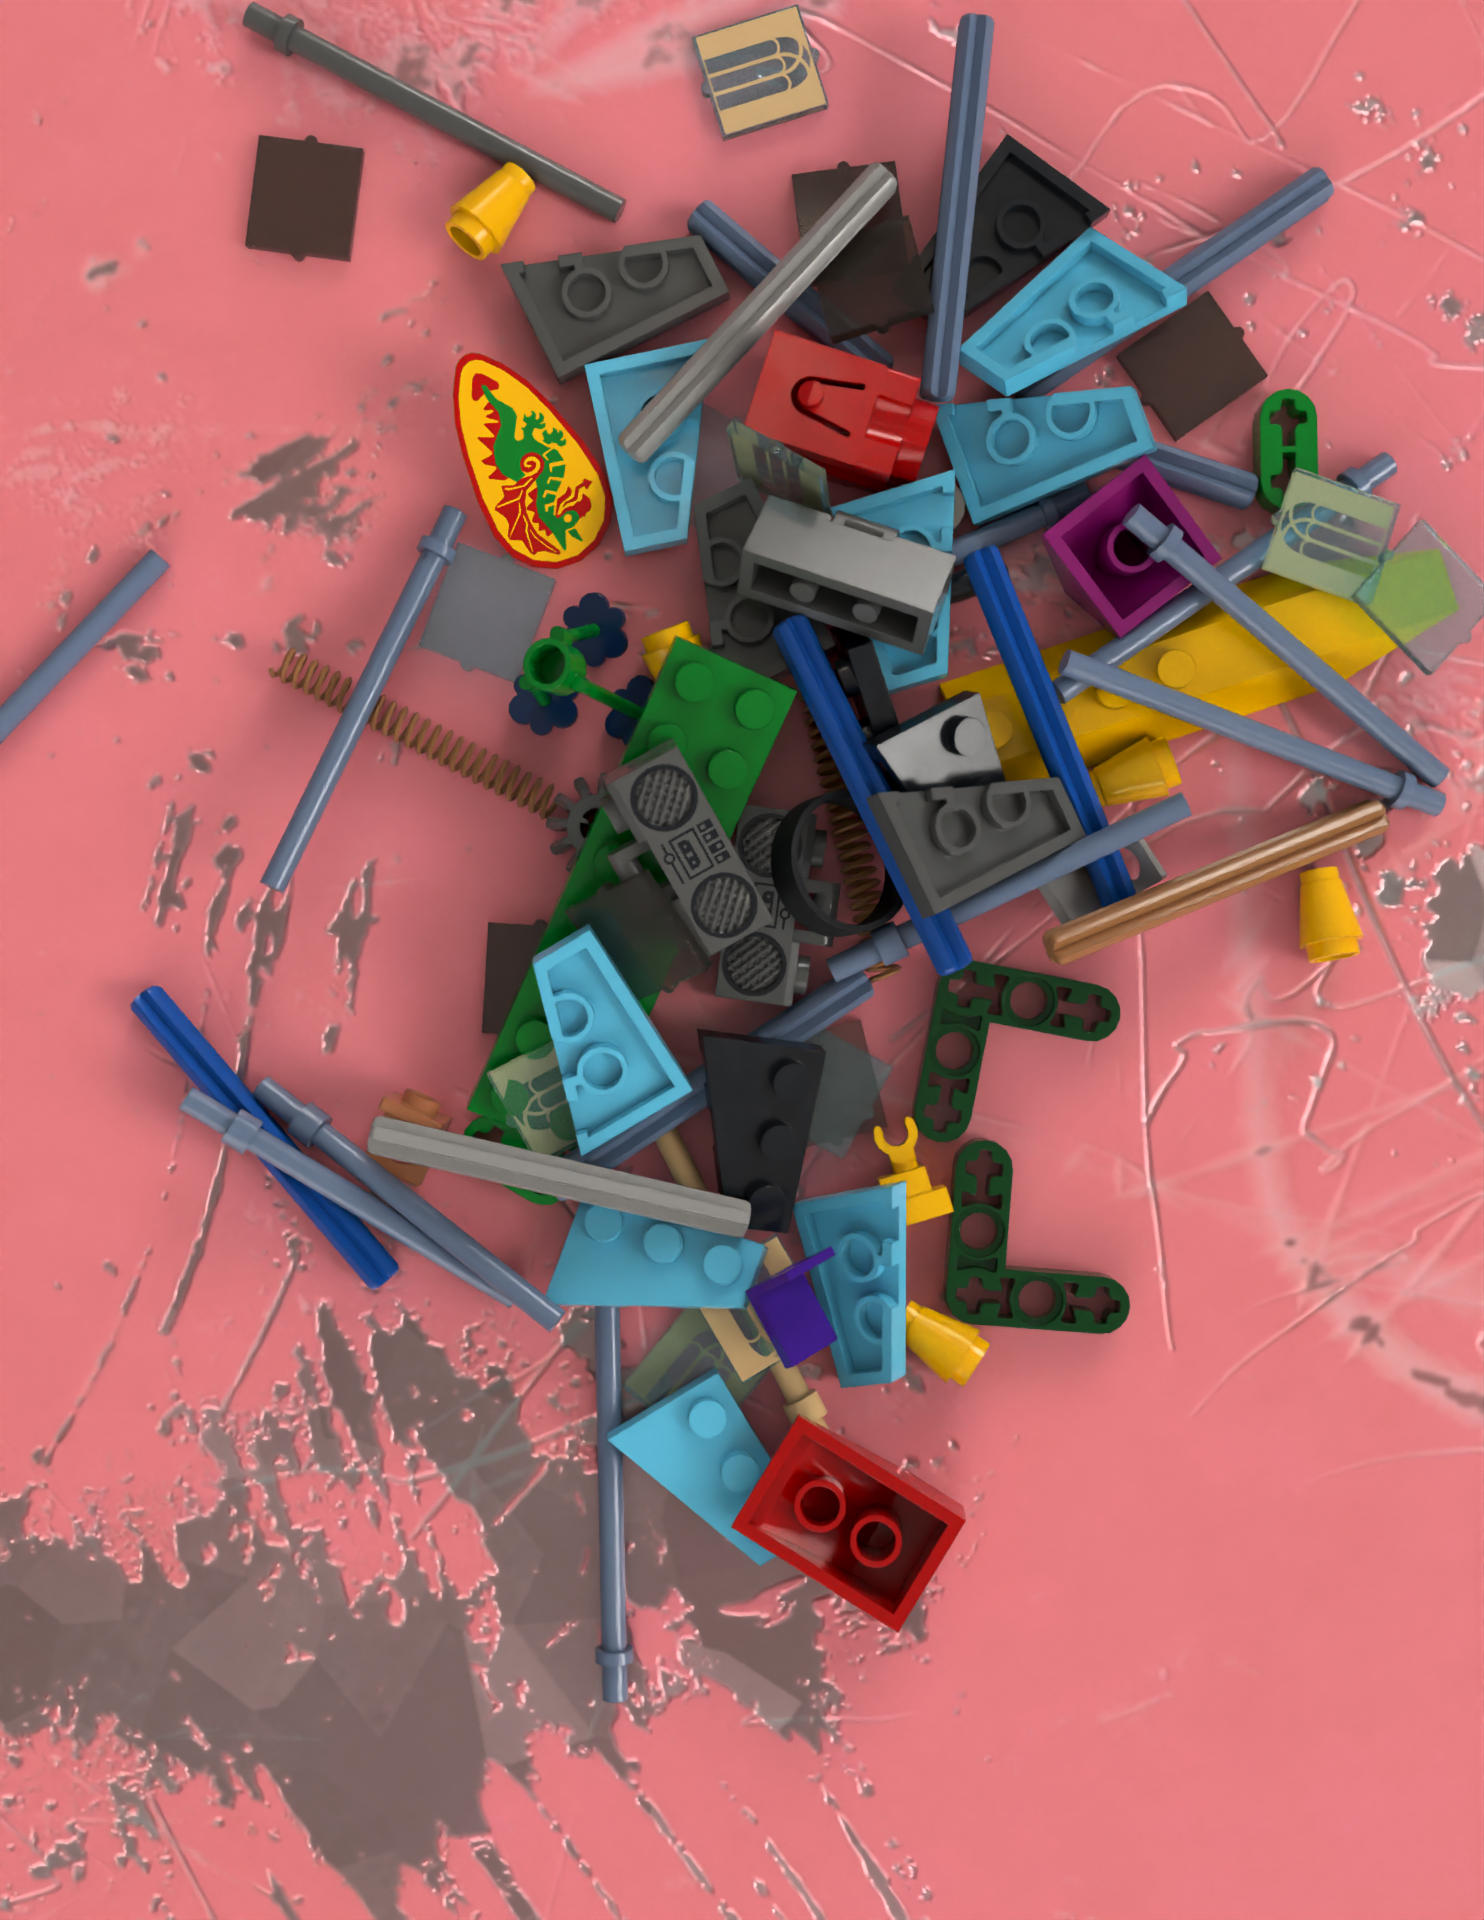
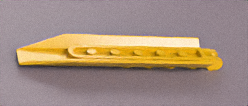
M1437 550L1378 556L1363 604L1276 572L1236 585L1345 680L1457 610ZM1376 556L1363 559L1374 562ZM1354 559L1320 562L1369 580L1373 567ZM1213 601L1117 667L1242 716L1317 692L1313 686ZM1104 629L1040 650L1051 681L1061 676L1058 673V668L1066 650L1070 649L1089 656L1115 637L1108 630ZM1004 663L939 684L940 691L945 700L963 691L980 693L1006 782L1050 778ZM1090 686L1066 704H1061L1086 768L1105 762L1146 736L1149 741L1165 736L1167 741L1203 730V728Z

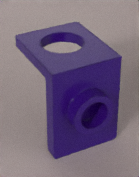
M831 1246L789 1265L745 1291L786 1369L799 1364L837 1340V1335L804 1275L805 1272L836 1255Z

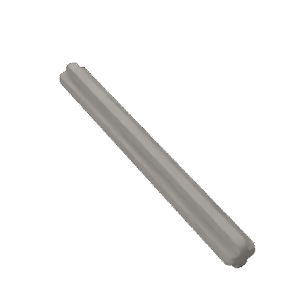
M878 162L871 163L619 434L618 440L621 448L632 459L643 463L650 458L893 196L898 182L890 171Z
M384 1116L375 1117L367 1141V1151L373 1155L735 1238H741L745 1235L750 1222L751 1204L747 1200Z

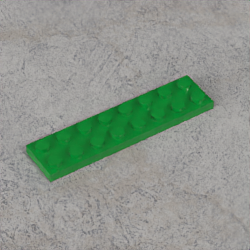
M675 635L616 769L673 737L730 840L797 691L790 686ZM608 789L606 790L604 796L609 794ZM601 803L467 1102V1110L521 1132L522 1130L513 1115L516 1114L517 1118L525 1124L523 1110L527 1106L529 1098L535 1092L529 1087L528 1080L522 1083L517 1079L508 1078L503 1097L490 1073L523 1055L530 1058L543 1057L554 1046L533 967V957L585 925L590 924L645 1012L650 1016L681 948V944L664 915L667 911L675 908L671 900L669 899L653 909L639 914L606 857L609 852L635 837L630 828L618 834ZM651 849L638 856L654 886L668 879ZM559 1064L534 1076L531 1079L532 1087L535 1090H542L561 1080L562 1075ZM563 1083L541 1094L540 1101L544 1106L549 1107L566 1098ZM537 1097L532 1100L528 1107V1110L534 1111L544 1109L539 1105ZM563 1102L550 1110L549 1121L546 1117V1112L542 1114L527 1113V1120L531 1128L543 1129L551 1127L552 1131L560 1138H576V1131L568 1102ZM577 1139L561 1148L573 1151L579 1147Z

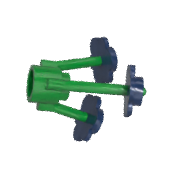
M587 593L580 600L579 606H570L564 611L563 620L568 626L567 629L554 626L550 631L549 638H543L534 642L527 650L523 659L524 674L517 677L514 682V689L518 695L509 704V714L518 724H530L532 731L536 735L545 736L552 731L553 726L565 729L571 727L576 722L578 708L573 700L581 693L613 708L606 718L605 729L608 735L615 739H622L623 743L627 745L654 682L647 676L638 675L631 679L626 690L618 689L613 693L586 678L587 664L591 667L601 666L604 664L606 657H620L626 652L628 647V638L621 629L626 622L623 610L618 607L610 608L607 598L601 593Z

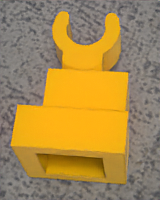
M905 1116L903 1122L907 1130V1136L903 1143L894 1146L888 1144L883 1137L881 1127L878 1125L873 1127L872 1133L876 1146L885 1154H888L893 1169L892 1173L876 1177L878 1185L906 1181V1226L954 1212L947 1187L943 1184L931 1187L925 1166L922 1164L918 1165L913 1148L918 1138L917 1126L911 1117Z

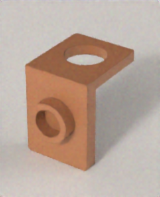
M406 1088L404 1095L393 1092L383 1096L378 1106L379 1110L385 1112L384 1117L445 1131L448 1130L453 1119L438 1112L442 1105L439 1101L411 1088ZM366 1151V1154L395 1177L417 1187L422 1184L429 1170V1167L412 1163H399L394 1159L373 1155Z

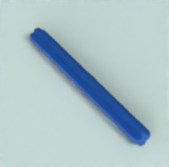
M989 545L976 550L964 557L963 564L1050 778H1060L1084 832L1088 836L1109 826V823L1000 551L995 545ZM1120 850L1086 865L1102 907L1137 894Z
M799 614L783 620L773 629V636L936 972L941 976H946L968 966L972 962V954L950 909L947 908L936 915L922 919L866 800L867 797L880 792H891L892 790L879 763L872 759L862 745L863 742L867 741V738L808 617Z
M157 985L151 986L142 991L130 1004L131 1010L201 1092L236 1113H239L241 1108L263 1121L262 1129L302 1152L262 1104L253 1097L251 1091L162 987ZM258 1157L370 1289L375 1290L381 1287L396 1274L399 1269L398 1263L356 1215Z

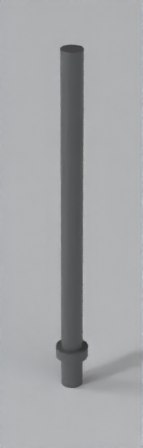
M256 2L250 3L246 9L243 25L273 41L274 49L283 55L290 56L296 53L504 165L507 162L518 165L531 179L614 223L622 215L626 199L304 29L302 19L292 14L282 17Z

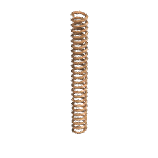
M295 647L288 650L282 666L276 672H274L273 668H269V674L272 678L280 676L281 682L283 684L291 682L294 690L303 687L305 695L314 693L316 701L325 699L327 707L336 705L338 712L343 713L347 705L346 703L342 707L343 699L352 684L351 677L345 679L338 695L331 701L332 692L341 677L340 671L333 674L327 689L319 696L321 685L330 671L329 665L321 669L316 683L309 690L310 679L319 665L317 659L312 660L304 678L298 684V675L307 661L306 653L300 655L293 672L287 678L286 671L295 657ZM385 694L379 697L367 724L370 723L373 731L382 728L384 737L393 734L395 743L404 740L405 747L408 749L415 746L418 755L427 751L429 761L438 757L440 767L449 763L451 772L461 769L462 778L472 775L474 784L483 781L484 789L488 790L494 787L496 796L506 792L508 802L517 798L518 807H524L528 804L530 814L540 809L539 815L541 820L548 818L558 806L553 801L547 809L555 788L554 783L548 785L541 798L535 804L543 784L542 777L537 779L530 792L524 798L532 777L531 771L525 774L516 790L512 793L521 771L520 765L514 768L507 781L501 787L510 764L509 760L503 762L496 775L490 781L492 771L498 760V754L492 755L489 763L478 776L487 753L486 748L481 749L479 755L467 770L469 760L476 747L475 742L469 744L466 752L455 765L461 746L465 741L464 736L458 738L455 746L444 759L446 749L453 736L452 730L446 733L444 740L433 753L436 740L442 730L441 724L436 725L431 737L421 748L425 733L431 724L430 718L425 719L421 729L410 742L413 729L420 717L419 712L413 714L408 726L399 736L402 722L409 711L407 706L401 709L397 720L387 731L390 718L397 707V702L395 700L390 703L385 715L376 724L379 711L386 701Z
M801 694V695L799 696V700L802 701V702H805V700H804V698H803V696H802V694ZM806 704L801 711L811 716L804 723L809 727H815L809 731L807 736L817 740L810 748L813 751L821 752L815 756L813 761L818 764H824L818 768L816 773L820 776H828L820 782L819 786L830 789L824 794L837 790H847L848 788L844 781L833 782L842 778L838 769L829 770L836 767V764L832 757L825 758L831 755L827 745H823L825 741L821 733H819L820 731ZM828 804L825 808L827 812L838 813L833 815L828 823L831 825H842L835 828L831 833L834 837L843 838L837 841L834 847L838 850H847L839 854L837 860L840 862H851L844 865L840 872L843 874H855L846 878L843 884L847 887L859 886L848 891L846 897L849 899L863 898L852 903L849 907L852 911H865L855 915L852 919L854 923L859 924L872 913L878 904L868 903L880 899L882 894L881 891L864 892L880 884L881 881L877 878L862 879L876 873L878 868L875 866L858 867L873 861L875 856L872 854L854 855L869 849L872 844L868 841L850 843L867 836L869 832L866 829L846 831L864 824V821L860 817L842 819L855 813L844 807ZM870 931L858 933L857 935L867 936L871 934ZM870 936V937H867V938L861 940L859 943H861V942H863V941H866V940H868V939H870V938H872V937H871V936ZM881 961L864 969V971L867 973L882 972L869 978L872 984L898 973L902 967L897 964L886 966Z

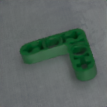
M972 961L968 966L950 975H939L935 986L912 1104V1118L917 1129L927 1138L936 1142H950L959 1138L967 1130L972 1116L990 1022L1078 1040L1099 1041L1108 1037L1117 1028L1120 1020V1006L1117 998L1107 988L1096 984L978 961ZM964 970H969L973 972L972 978L974 983L995 988L994 975L1005 976L1006 979L998 993L999 1014L994 1015L987 1012L993 1001L989 999L970 997L967 1007L959 1006L958 995L948 992L950 980H960ZM1024 982L1037 984L1045 996L1043 1010L1031 1019L1018 1017L1010 1005L1012 991ZM1057 987L1067 988V992L1062 999L1065 1002L1086 1004L1089 994L1097 996L1096 1006L1106 1009L1104 1021H1093L1090 1031L1083 1030V1019L1059 1013L1061 1025L1059 1027L1051 1026L1050 1021L1058 1007ZM950 1032L963 1034L971 1045L969 1060L957 1069L943 1067L936 1057L938 1040ZM932 1071L947 1079L966 1078L963 1092L951 1086L948 1100L949 1106L958 1110V1117L956 1121H946L943 1130L933 1129L934 1120L924 1115L926 1104L936 1105L938 1103L942 1087L940 1084L928 1085L929 1076Z
M975 1138L962 1144L955 1153L952 1166L950 1200L954 1212L949 1213L943 1283L944 1300L952 1314L962 1322L973 1325L1092 1334L1111 1333L1120 1328L1129 1314V1296L1124 1287L1111 1276L1099 1272L1006 1265L1013 1177L1012 1160L1002 1146L990 1139ZM979 1150H988L989 1159L999 1163L1000 1166L998 1173L988 1174L985 1187L986 1195L995 1196L999 1194L997 1206L979 1200L961 1203L964 1191L976 1195V1176L966 1171L965 1167L967 1161H976L978 1159ZM973 1213L987 1214L995 1223L996 1231L994 1238L984 1247L973 1248L967 1246L960 1236L962 1222ZM970 1277H979V1283L983 1289L1002 1291L1000 1279L1011 1278L1006 1291L1009 1312L1007 1314L998 1313L1001 1308L999 1300L986 1298L978 1300L976 1309L968 1310L964 1299L956 1296L957 1288L968 1287ZM1032 1281L1045 1282L1050 1285L1053 1291L1052 1305L1048 1311L1041 1315L1033 1316L1026 1314L1019 1306L1018 1298L1020 1291L1026 1284ZM1066 1282L1073 1283L1070 1293L1074 1297L1081 1298L1095 1297L1097 1287L1103 1286L1105 1294L1115 1300L1114 1308L1104 1309L1101 1319H1094V1314L1089 1308L1069 1305L1072 1317L1069 1319L1062 1318L1067 1304L1063 1284Z

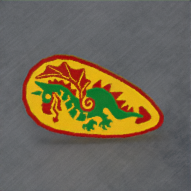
M470 352L464 354L455 366L452 391L454 423L462 456L477 502L493 536L510 556L532 567L559 569L582 561L600 545L611 523L613 497L604 471L580 436L529 381L505 364L481 353Z

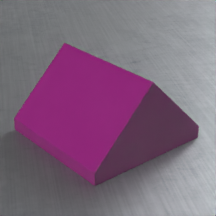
M1146 454L1137 459L1040 536L1065 593L1114 637L1119 639L1191 583L1165 560L1157 563L1146 554L1148 546L1122 525L1124 517L1135 505L1140 503L1165 526L1174 523L1184 533L1182 540L1212 566L1222 559Z

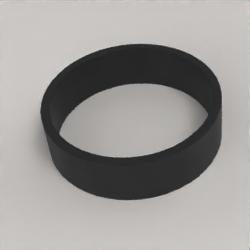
M849 790L829 792L798 804L780 823L775 833L771 850V871L774 885L779 898L788 912L807 929L830 937H843L870 931L890 921L900 910L903 902L886 867L884 887L879 902L872 913L857 925L837 921L824 913L809 896L800 876L797 857L799 837L806 820L821 804L838 805L852 811L862 819Z

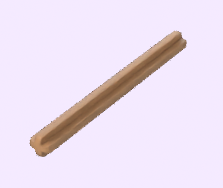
M1377 800L1362 801L1049 929L1043 934V944L1046 953L1052 963L1065 965L1382 834L1389 827L1386 808Z

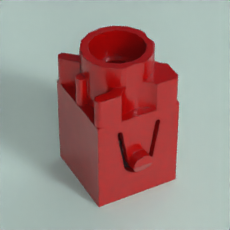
M775 329L744 426L758 433L757 439L762 460L774 463L770 445L771 440L775 442L773 445L777 465L789 468L787 450L791 451L790 456L793 470L805 473L804 461L802 459L804 458L825 471L827 481L876 494L886 490L889 480L904 485L916 481L940 406L915 399L922 378Z

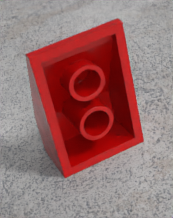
M798 1414L733 1521L731 1528L898 1633L966 1522L963 1505L917 1476Z

